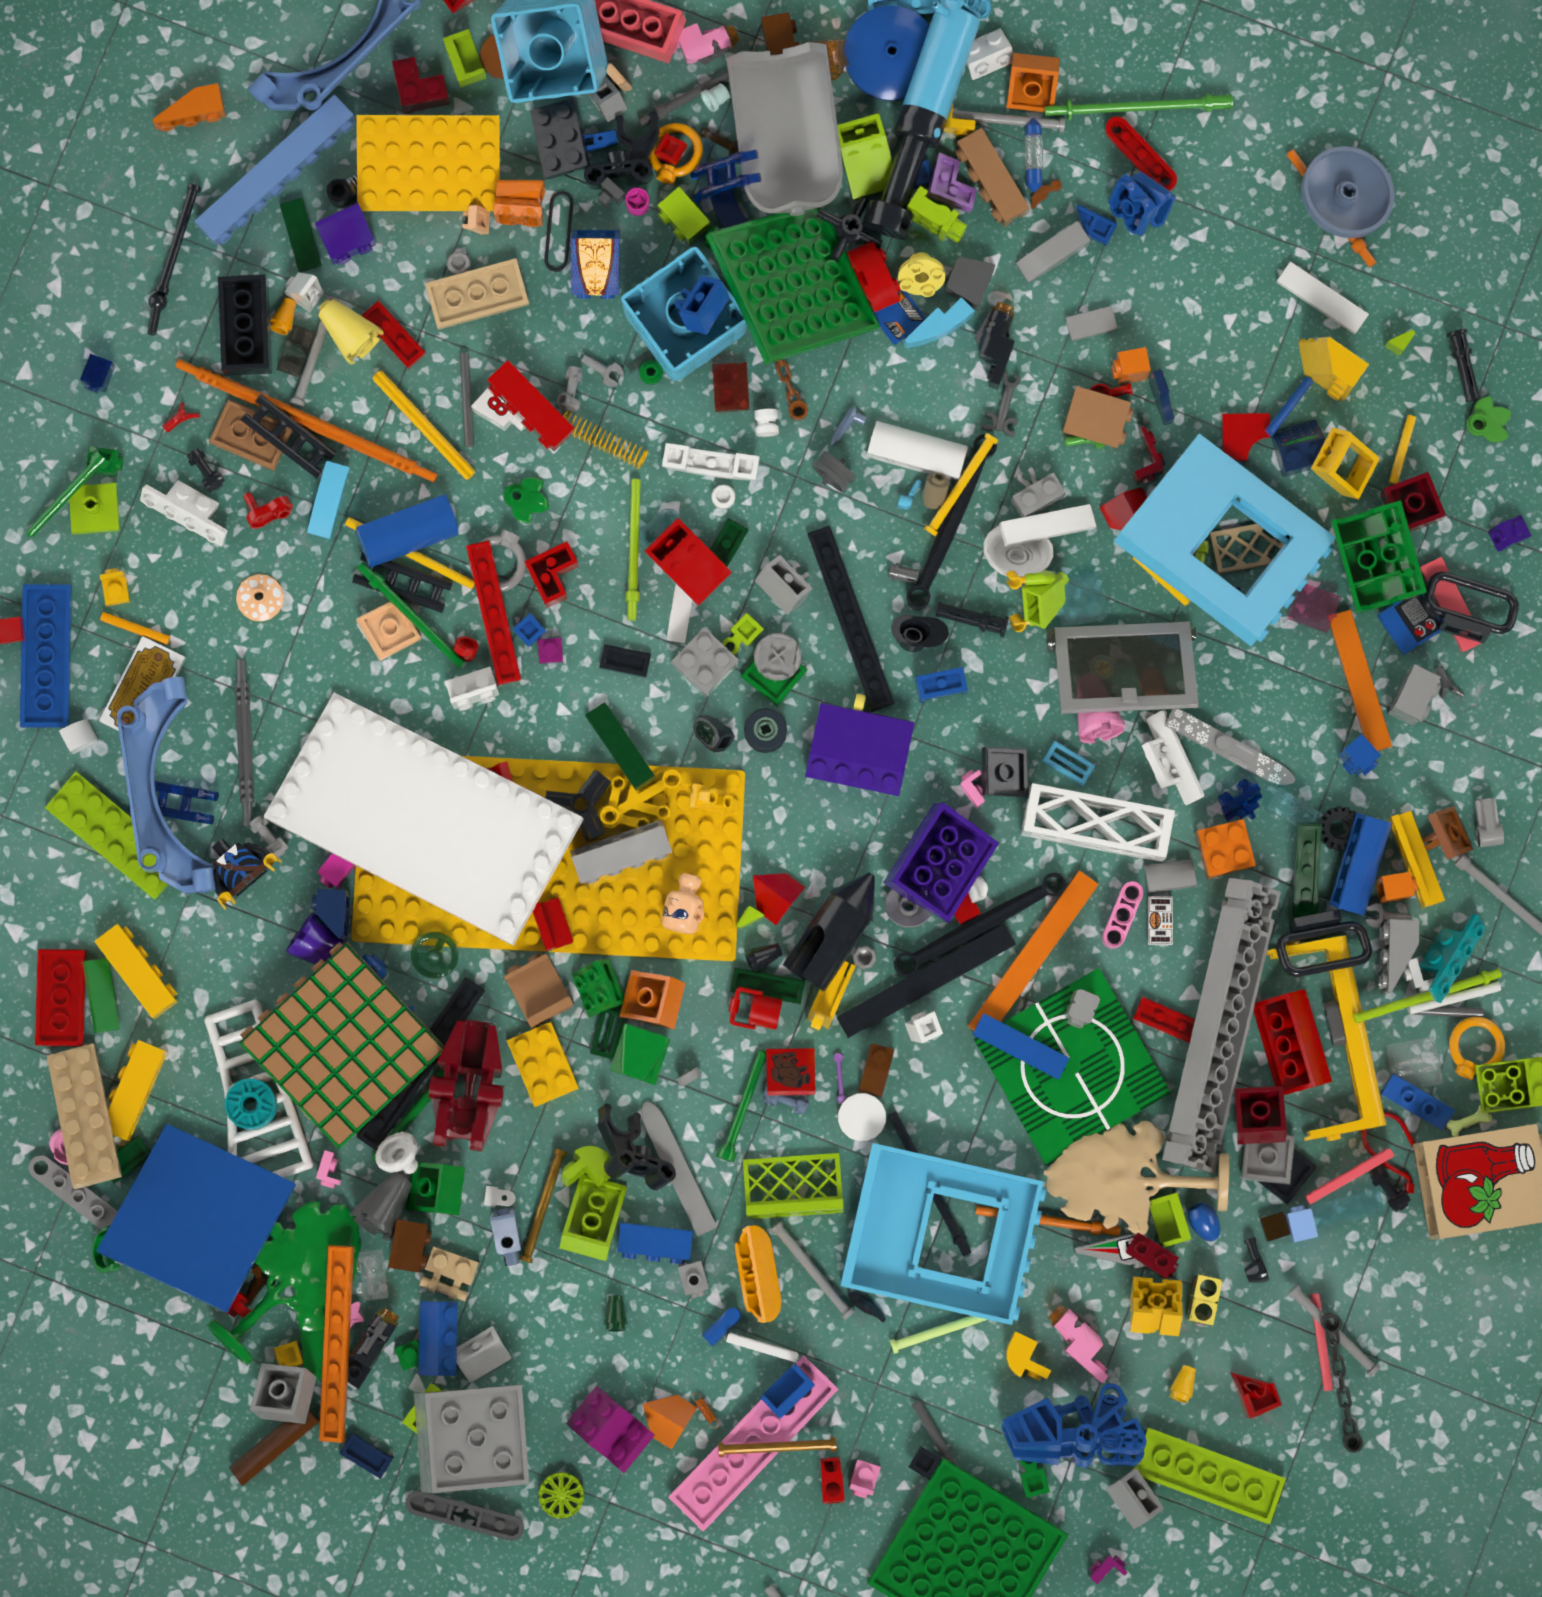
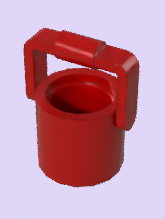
M738 987L735 991V996L731 997L728 1012H731L730 1023L734 1026L748 1029H756V1026L776 1030L783 1000L763 996V991ZM740 991L754 994L748 1023L735 1021V1015L738 1013L741 1000L739 999Z

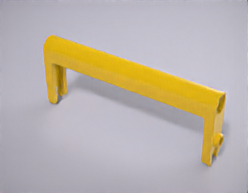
M1346 935L1301 944L1300 940L1287 943L1285 947L1288 957L1320 951L1325 953L1327 962L1351 957ZM1276 949L1267 950L1266 956L1270 955L1271 960L1278 959ZM1353 967L1329 971L1344 1029L1346 1039L1345 1050L1360 1119L1307 1132V1137H1304V1141L1326 1137L1328 1142L1341 1139L1340 1134L1386 1125L1365 1021L1355 1023L1353 1019V1014L1362 1012Z

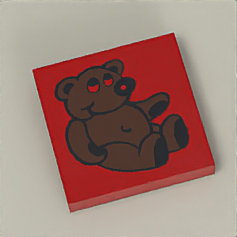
M815 1048L766 1049L767 1096L816 1095Z

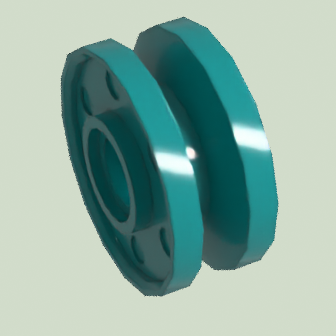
M254 1078L236 1082L228 1090L225 1098V1111L228 1118L236 1126L246 1130H259L266 1127L274 1119L278 1109L277 1097L273 1089L263 1081ZM250 1098H255L257 1107L252 1111H248L245 1107L246 1101Z

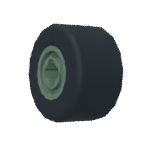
M758 709L751 713L745 722V739L749 746L757 752H774L786 740V721L780 713L773 709Z

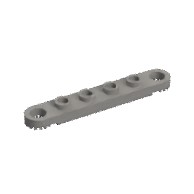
M40 1155L30 1161L29 1172L37 1181L102 1230L104 1226L111 1225L118 1211L88 1187L74 1190L70 1173L50 1158ZM39 1161H45L48 1165V1170L43 1175H39L35 1171V1165Z

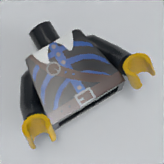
M223 838L215 843L212 848L220 857L213 863L215 867L213 870L215 892L224 910L227 909L225 904L228 901H232L235 905V899L269 870L275 871L272 868V864L275 861L281 863V859L264 847L249 842L243 845L238 842L232 848Z

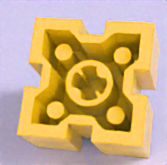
M1133 1276L1130 1294V1332L1150 1334L1159 1330V1335L1179 1336L1183 1317L1181 1302L1182 1281L1162 1279V1283H1153V1278Z

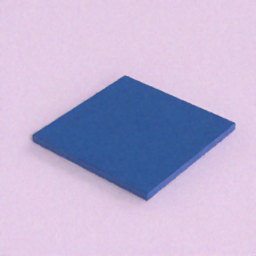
M166 1124L101 1241L97 1252L228 1313L296 1184Z

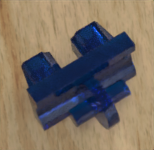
M1246 778L1236 785V789L1240 793L1237 797L1233 798L1228 791L1218 796L1223 817L1227 822L1235 816L1240 820L1246 816L1254 820L1256 818L1254 810L1260 807L1257 801L1263 798L1258 784L1253 785Z

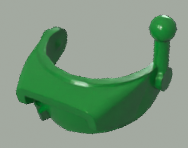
M110 1225L104 1226L96 1234L92 1245V1259L96 1270L100 1273L115 1272L121 1267L120 1263H115L113 1259L104 1256L103 1260L102 1254L97 1252Z

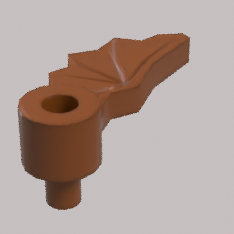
M1057 179L1053 180L1051 186L1042 185L1034 192V195L1031 197V209L1034 210L1040 202L1047 198L1050 192L1060 191L1062 189L1061 182Z

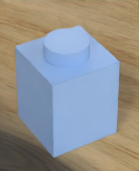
M1304 1205L1290 1208L1291 1213L1285 1214L1291 1234V1242L1318 1237L1312 1209H1305Z

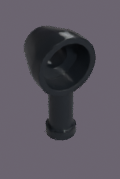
M1253 1237L1245 1240L1244 1244L1247 1246L1252 1260L1244 1268L1249 1283L1270 1281L1256 1245V1238Z

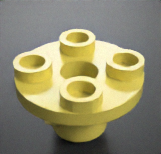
M924 252L912 254L910 259L905 261L898 270V282L901 290L914 295L931 297L935 294V291L941 288L945 281L943 265Z

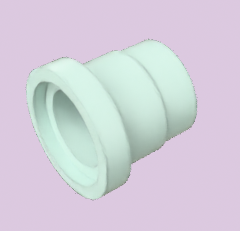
M720 83L710 90L705 89L702 91L701 98L706 107L711 112H715L719 109L720 105L730 99V94L726 87Z

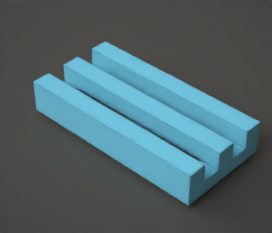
M1054 741L1042 761L1081 786H1084L1096 766L1057 741ZM1057 748L1088 767V770H1083L1054 752V750ZM1052 756L1053 758L1062 762L1063 764L1075 770L1079 774L1083 775V778H1079L1078 776L1061 767L1049 758Z

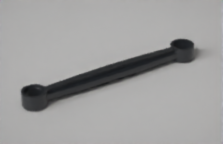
M985 434L979 435L974 440L972 447L974 456L977 452L976 443L981 439H986L984 437ZM993 444L992 452L985 456L943 520L918 583L907 592L906 602L913 610H923L928 606L931 598L929 589L963 519L986 460L994 456L997 444ZM914 590H923L927 594V602L924 605L916 606L911 602L910 594Z
M1050 873L1044 877L1041 885L977 916L913 954L908 952L899 954L894 961L895 972L901 977H909L917 971L919 965L992 929L1045 897H1059L1066 889L1064 877L1059 873ZM1050 877H1056L1062 881L1063 887L1057 894H1051L1046 890L1045 883ZM903 956H909L914 960V969L910 973H902L897 968V962Z

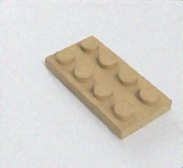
M516 258L425 283L438 330L529 305Z

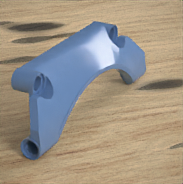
M379 0L369 26L359 40L344 54L323 66L296 73L265 71L247 89L270 111H296L301 105L308 110H316L322 105V101L412 11H416L421 7L423 1ZM308 93L317 94L313 101H307L305 97Z
M172 677L164 679L163 682L153 683L133 701L134 707L124 706L118 711L117 722L139 865L146 872H159L160 880L185 894L204 893L216 890L212 864L194 855L174 836L162 816L155 790V764L161 741L174 718L188 703L184 677ZM128 712L135 714V719L132 723H123L122 718L124 714ZM147 855L156 856V863L151 867H147L143 863Z

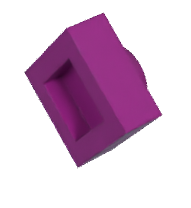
M562 638L538 639L539 664L563 663Z

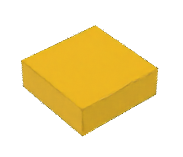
M298 1341L273 1348L278 1365L296 1367L304 1364Z

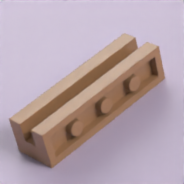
M980 128L957 141L955 153L960 162H965L969 170H967L971 181L973 183L977 182L981 188L979 193L985 203L989 202L993 208L991 214L997 223L1001 222L1003 227L1011 224L1013 219L1027 215L1030 207L984 130Z

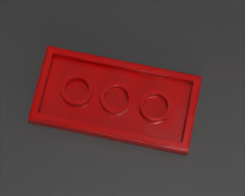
M38 949L35 1046H84L86 980L83 962L87 961V950Z

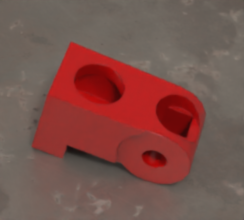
M840 1457L820 1458L822 1503H844L843 1474L841 1472Z

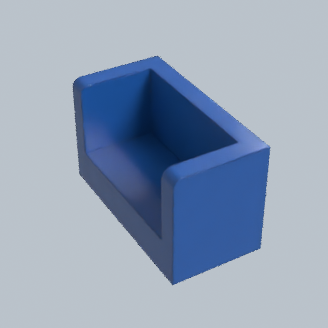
M963 667L916 676L915 678L920 703H924L928 699L958 693L963 695L967 694L968 691Z
M794 1363L760 1398L781 1419L815 1384Z

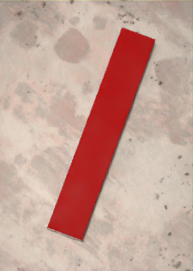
M490 541L466 545L497 684L499 686L521 681Z

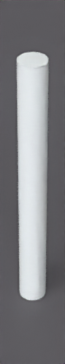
M1499 982L1460 991L1446 995L1442 1003H1437L1432 999L1407 1007V1010L1411 1015L1501 991V985Z

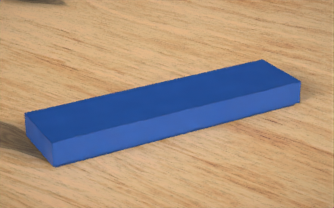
M984 1013L972 1034L1058 1080L1069 1060V1057Z

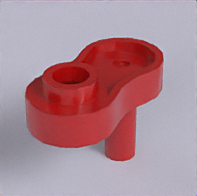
M251 492L243 496L250 510L246 520L252 529L264 527L275 519L286 518L293 509V505L287 496L277 497L261 507L258 506Z

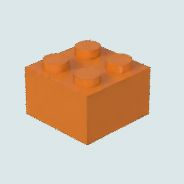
M1244 819L1197 830L1194 833L1206 880L1252 869L1256 866Z

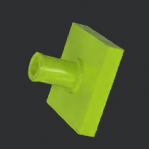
M117 483L82 485L69 499L72 535L120 531Z

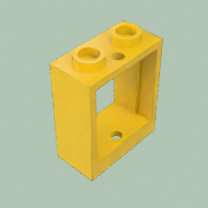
M1332 427L1311 470L1341 495L1359 500L1380 458L1349 431ZM1351 447L1359 454V457L1345 481L1336 471L1348 448Z

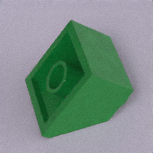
M418 1162V1168L414 1173L410 1174L411 1179L409 1182L412 1184L407 1198L406 1210L459 1216L465 1167Z

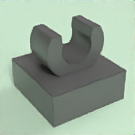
M608 177L601 183V188L604 192L598 199L599 203L605 208L613 200L618 205L625 200V193Z

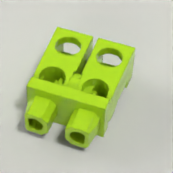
M920 186L906 209L914 215L913 221L931 233L939 235L938 239L944 242L948 237L958 244L966 231L967 224L958 219L959 212L953 209L951 212L947 206L937 205L928 199V190Z

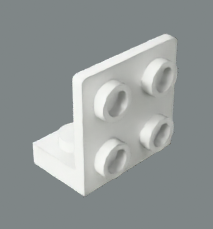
M491 667L445 681L454 710L458 708L459 711L468 710L473 707V703L482 701V704L496 700L495 696L500 695Z

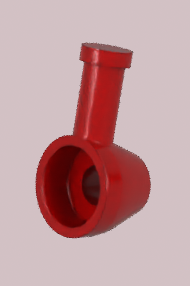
M1130 383L1111 389L1105 384H1095L1090 388L1092 391L1112 397L1133 394Z

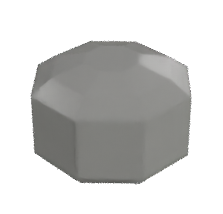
M867 945L858 947L853 954L854 965L862 970L871 968L876 961L875 950Z

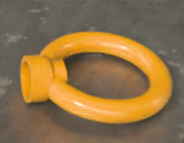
M671 123L659 128L660 135L649 160L651 166L658 172L656 179L666 184H674L676 177L692 172L700 163L703 154V144L699 134L690 126L681 123ZM665 133H682L691 139L694 152L688 163L675 168L668 164H662L655 156L654 152L657 149V145Z
M1470 1017L1462 1020L1453 1029L1449 1039L1450 1054L1457 1065L1455 1073L1469 1080H1472L1476 1074V1064L1464 1059L1459 1051V1039L1466 1029L1480 1026L1486 1028L1493 1035L1496 1043L1495 1053L1484 1064L1501 1062L1505 1053V1039L1502 1031L1494 1022L1483 1017Z

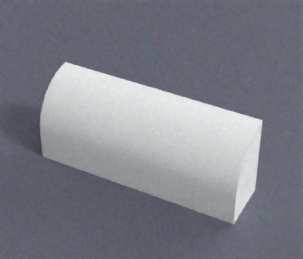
M876 421L867 457L926 474L939 472L944 474L949 480L957 482L968 446Z

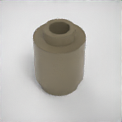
M936 472L929 474L926 478L922 499L923 504L930 509H939L946 499L950 481L944 474Z

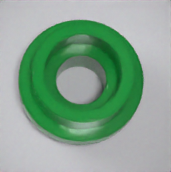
M647 361L641 365L639 375L644 383L653 385L662 379L663 369L656 361ZM652 368L656 373L653 376H649L646 373L648 369Z

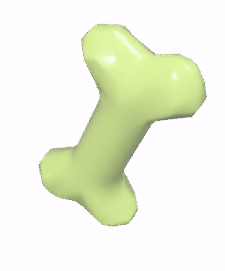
M1479 1105L1475 1114L1456 1121L1449 1119L1445 1127L1451 1130L1453 1137H1458L1460 1131L1479 1122L1490 1123L1492 1115L1482 1113L1481 1105Z

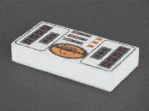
M1148 896V945H1173V897Z

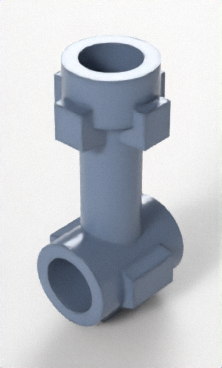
M767 1086L763 1094V1102L772 1106H777L778 1102L793 1107L796 1114H805L809 1104V1100H806V1097L802 1095L798 1099L789 1095L767 1096Z

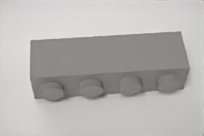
M661 820L571 850L570 854L580 883L590 884L598 881L601 876L607 874L609 876L617 875L624 868L630 866L631 868L640 867L645 864V861L650 859L661 860L667 857L668 853H671L672 850Z

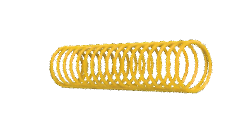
M568 410L563 415L565 419L567 418V421L569 420L572 412H570L568 416ZM577 414L574 416L571 425H573V422L575 421ZM582 417L579 418L578 423H577V425L575 426V432H574V435H573L574 438L579 435V440H581V439L584 437V440H583L584 443L589 440L588 443H589V445H591V444L594 442V444H593L594 448L599 445L598 448H599V450H601V449L604 447L603 451H604V452H607V451H608V454H609V455H611V454L613 453V456L616 457V456L619 454V456H618V459H619V460L623 458V461H624V462H626V461L628 460V464H629V465L633 463V466H634V467H636V466L638 465V469L641 468V466H642L643 462L645 461V458H646V456H647V454H648V450H646V449L644 450V452H643L641 458L639 459V461H638L637 464L635 465L637 456H638V454H639V452H640V450H641L642 447L639 448L637 454L635 455V457L633 458V460L630 462L631 457H632V454H633L634 449H635V447H636V444H635L634 447H633V449H632V451H631V453L629 454V456H628L627 459L625 460L626 454H627L628 449H629V447H630V445H631L632 442L629 443V445H628L627 449L625 450L624 454L620 457L621 452H622V449H623V447H624V445H625V443H626V439H625L624 442H623V444H622V446H621V448H620V450H619L618 453L615 455L616 449H617V447H618V444H619V442H620V440H621V438H622V437H620L619 440H618V442H617V444H616V446L614 447V449H613L612 452L610 453L612 444H613V442H614V440H615V438H616L617 435H616V434L614 435L612 442L610 443V445L608 446V448L605 450L606 445H607V442H608V439H609V437H610V435H611V433H612V432H610L609 435H608V437H607V439H606V441L604 442V444H603L602 447L600 448L602 439H603V437H604V435H605V433H606L607 430L605 429V431H604L602 437L600 438L599 442L595 445L596 440H597V437H598V434L600 433V431H601V429H602V427H600L599 430H598V432H597V434H596V436H595V438H594L593 441L590 443L592 434H593V432H594V430H595L597 424H595V426H594V428H593L591 434H590L589 437L585 440L586 435H587V432H588V430H589V428H590L592 422L589 423V425H588V427H587V430L585 431V433L583 434V436L580 438L581 432H582V430H583L584 425L586 424L587 419H585V421H584V423H583L581 429L579 430V432H578L577 435L575 436L577 427H578V425H579V423H580Z

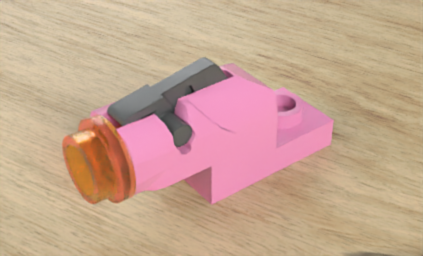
M696 23L682 30L674 53L680 48L687 64L699 61L703 65H707L730 51V48L735 47V44L740 41L733 24L705 30L704 34H702Z
M1060 1304L1048 1319L1052 1322L1051 1325L1060 1332L1065 1341L1071 1342L1065 1351L1095 1379L1103 1383L1109 1377L1105 1373L1107 1368L1097 1359L1095 1362L1091 1360L1103 1346L1102 1340L1098 1335V1325L1076 1311L1070 1310L1067 1306L1064 1307Z

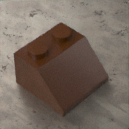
M397 1219L388 1268L420 1273L421 1268H426L428 1255L424 1254L425 1245H430L432 1230H429V1225Z

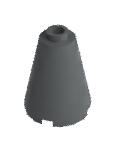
M401 1171L391 1173L352 1209L350 1216H356L354 1221L371 1234L376 1235L379 1232L383 1234L381 1239L390 1241L395 1232L396 1221L400 1219L412 1184L409 1182L411 1178Z

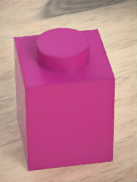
M332 853L317 872L322 876L319 881L330 889L333 885L339 889L356 866Z

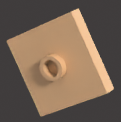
M391 602L356 619L379 661L422 639L415 625Z

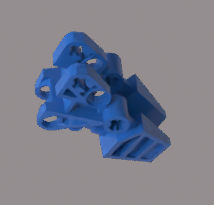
M1113 1383L1102 1387L1095 1412L1088 1399L1083 1395L1077 1396L1074 1402L1062 1406L1061 1404L1053 1406L1050 1400L1046 1398L1001 1421L1003 1434L1015 1460L1059 1466L1060 1458L1072 1457L1075 1465L1085 1468L1093 1463L1094 1456L1097 1454L1100 1462L1105 1465L1137 1466L1143 1460L1147 1442L1137 1418L1125 1423L1122 1422L1126 1415L1124 1407L1128 1404V1400L1120 1386ZM1108 1389H1115L1118 1392V1397L1111 1394L1104 1395V1392ZM1076 1412L1082 1425L1078 1428L1062 1429L1061 1418L1065 1417L1064 1415ZM1083 1435H1087L1089 1440L1084 1439ZM1102 1450L1108 1453H1116L1113 1458H1105L1102 1455ZM1081 1452H1085L1087 1456L1083 1457ZM1131 1455H1136V1458L1131 1459Z

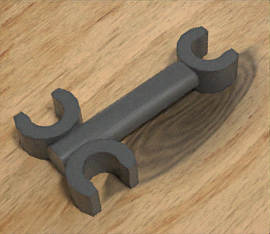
M1005 372L1002 379L1005 388L998 415L996 417L994 413L986 412L985 417L992 419L993 424H983L982 429L984 431L996 430L1004 432L1008 437H1014L1015 432L1009 431L1007 426L1009 424L1017 425L1018 420L1016 418H1008L1006 420L1014 388L1018 387L1021 378L1017 375L1016 381L1010 383L1007 380L1008 373Z

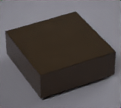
M1283 1211L1259 1219L1266 1242L1291 1235Z

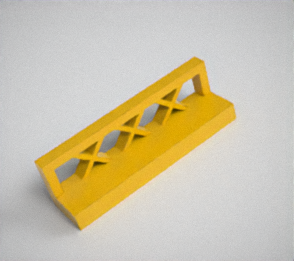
M1408 811L1400 815L1391 816L1387 820L1392 823L1391 831L1407 872L1411 871V877L1415 876L1417 891H1415L1421 909L1445 901L1412 812Z

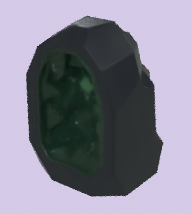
M709 715L697 717L693 724L696 738L714 753L725 751L735 738L731 728Z

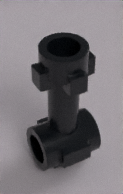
M196 448L187 455L188 462L191 466L196 465L204 475L205 479L202 480V483L209 492L216 491L223 486L222 483L225 482V479L218 470L213 472L204 461L206 454L200 451L199 448Z
M1380 1168L1370 1176L1373 1180L1372 1184L1375 1187L1380 1185L1390 1197L1387 1203L1394 1212L1402 1211L1411 1201L1410 1197L1402 1189L1397 1192L1387 1180L1390 1176L1388 1172Z

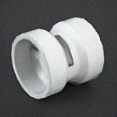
M777 409L754 411L755 420L757 421L755 428L756 436L770 437L779 434V426L776 424V419L778 418Z

